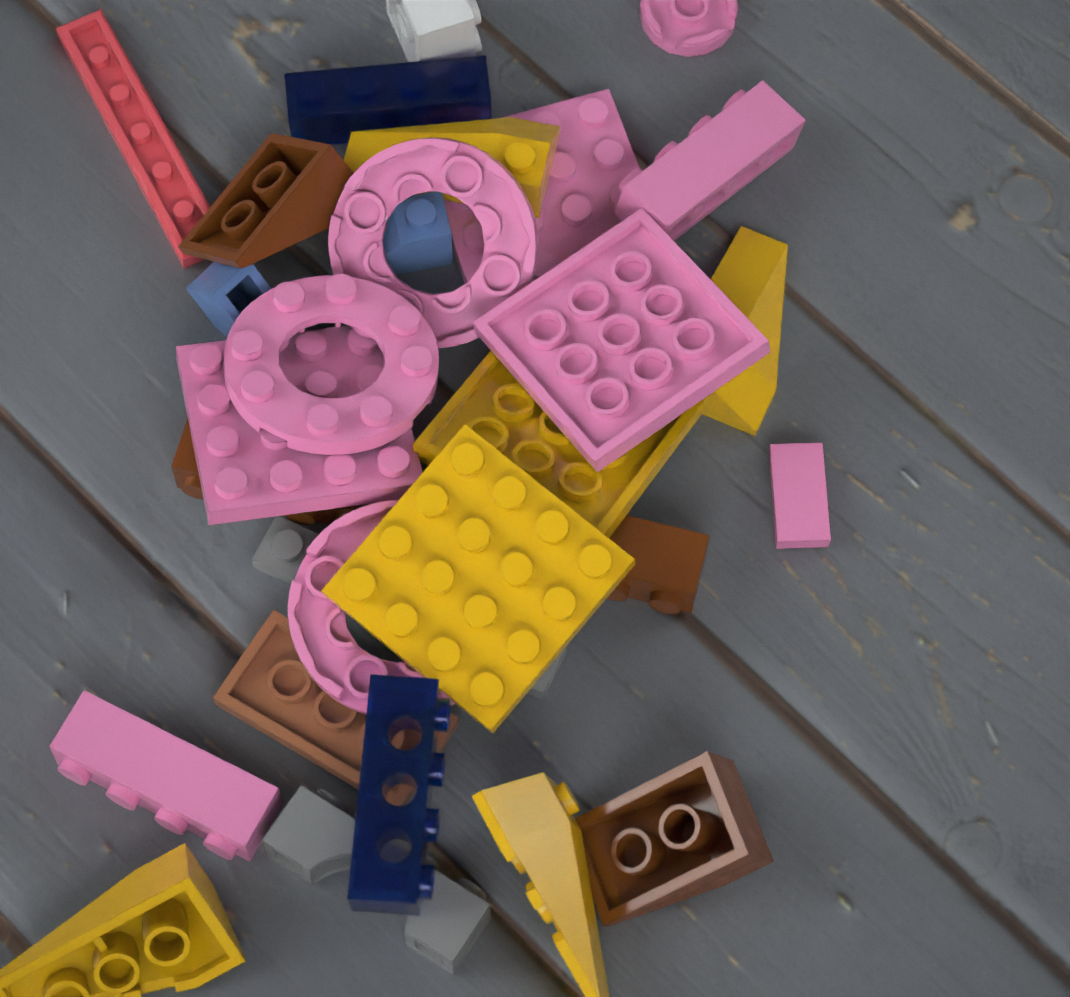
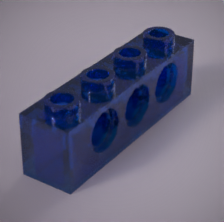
M370 675L347 900L352 911L421 916L422 899L432 900L435 865L426 864L428 842H438L440 828V808H431L433 787H443L445 775V753L436 752L438 731L448 732L451 708L450 698H442L439 679ZM411 729L422 735L419 744L410 750H400L391 744L394 736L402 730ZM399 784L410 785L417 791L414 799L404 806H395L386 801L389 790ZM400 839L411 845L409 855L400 862L390 863L380 857L383 846L391 840Z

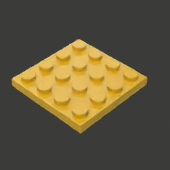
M490 351L413 443L412 451L418 453L420 462L429 466L461 427L466 424L605 536L610 538L702 414L704 400L695 404L597 473L493 352Z
M464 424L321 591L330 601L493 734L636 563L631 555Z

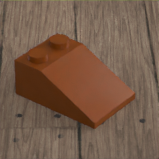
M271 133L178 248L187 255L243 269L328 229L331 215L334 214L338 199L345 188V184L354 172L330 144Z
M709 751L575 818L582 833L593 900L601 922L606 927L720 888L774 862L734 761Z

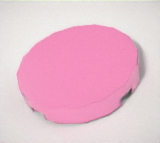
M641 0L639 14L642 29L653 44L668 53L691 57L706 55L724 45L734 32L738 14L737 0Z

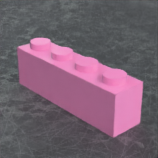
M763 80L747 93L741 89L726 102L722 111L712 118L710 115H706L700 119L691 129L688 137L679 144L675 141L668 143L657 154L654 162L645 170H642L640 167L632 170L619 185L618 190L621 192L614 214L623 221L643 208L675 241L790 152L797 142L806 119Z
M83 690L49 746L59 765L57 770L69 780L82 786H86L90 780L106 788V796L116 804L133 811L139 805L155 813L154 820L165 829L178 835H183L188 830L204 838L203 845L208 850L227 860H232L237 855L250 862L283 805L278 787Z

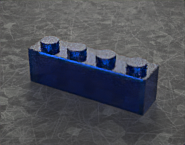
M486 55L284 73L290 135L294 138L330 145L345 144L349 142L351 132L491 119V92Z

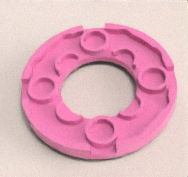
M438 137L419 138L382 150L362 164L349 178L338 199L334 214L331 215L328 250L333 275L347 274L354 278L377 283L401 295L417 308L427 320L436 338L438 348L458 346L478 339L479 336L475 332L473 322L530 284L534 274L538 253V232L534 213L526 193L517 179L500 161L478 147L465 142ZM431 191L452 195L469 206L482 225L485 243L481 265L470 281L454 291L437 294L415 290L400 280L386 260L383 242L387 220L396 207L414 194Z
M347 274L313 276L283 282L260 295L235 320L229 331L224 350L226 388L233 405L242 418L259 433L264 429L279 438L287 440L288 448L311 454H353L368 451L395 440L412 428L413 420L424 409L426 404H431L438 382L439 351L436 338L420 311L408 300L389 288L364 279L354 278ZM320 323H334L335 327H341L342 323L352 326L359 335L376 340L384 354V367L378 379L363 392L345 398H320L302 392L286 379L279 366V355L289 344L290 338L297 332L304 333L305 328Z
M399 500L372 503L357 508L326 527L307 548V554L297 571L294 581L292 580L288 598L290 634L301 662L311 678L323 691L342 705L369 716L385 719H411L427 716L446 709L455 703L405 661L397 663L382 660L360 648L348 631L345 612L324 596L321 590Z

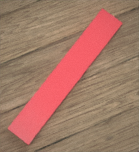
M99 9L56 28L61 44L183 268L185 269L205 260L184 254L178 246L208 211L210 205L104 13Z

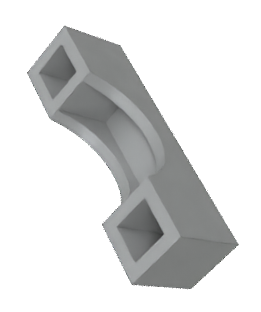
M300 785L262 839L266 856L312 885L328 875L344 870H365L385 878L399 891L407 906V919L404 929L406 945L454 975L491 919L490 904L485 901L487 898L486 893L465 878L459 877L454 882L438 872L439 864L425 852L417 848H411L408 853L392 843L391 839L393 836L377 822L365 818L361 823L344 812L346 806L331 793L318 789L315 794Z

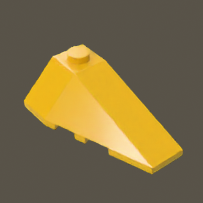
M505 117L351 132L344 161L355 173L362 164L377 153L405 141L438 137L465 142L487 152L512 173L526 193L534 217L539 218L560 135V126ZM442 193L444 200L465 204L457 197Z
M741 226L711 280L769 340L771 352L704 398L702 415L756 436L776 394L788 244Z
M542 772L487 788L472 795L478 810L507 863L511 861L521 875L527 873L531 881L525 884L527 890L525 894L546 924L553 922L557 932L552 934V939L585 997H610L582 833L573 814L580 811V807L567 784L563 781L556 785L550 777Z
M186 843L131 872L0 969V997H142L143 993L175 987L176 992L195 989L246 962V959L214 885Z

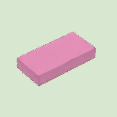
M823 443L770 444L768 453L776 549L829 547L831 535Z

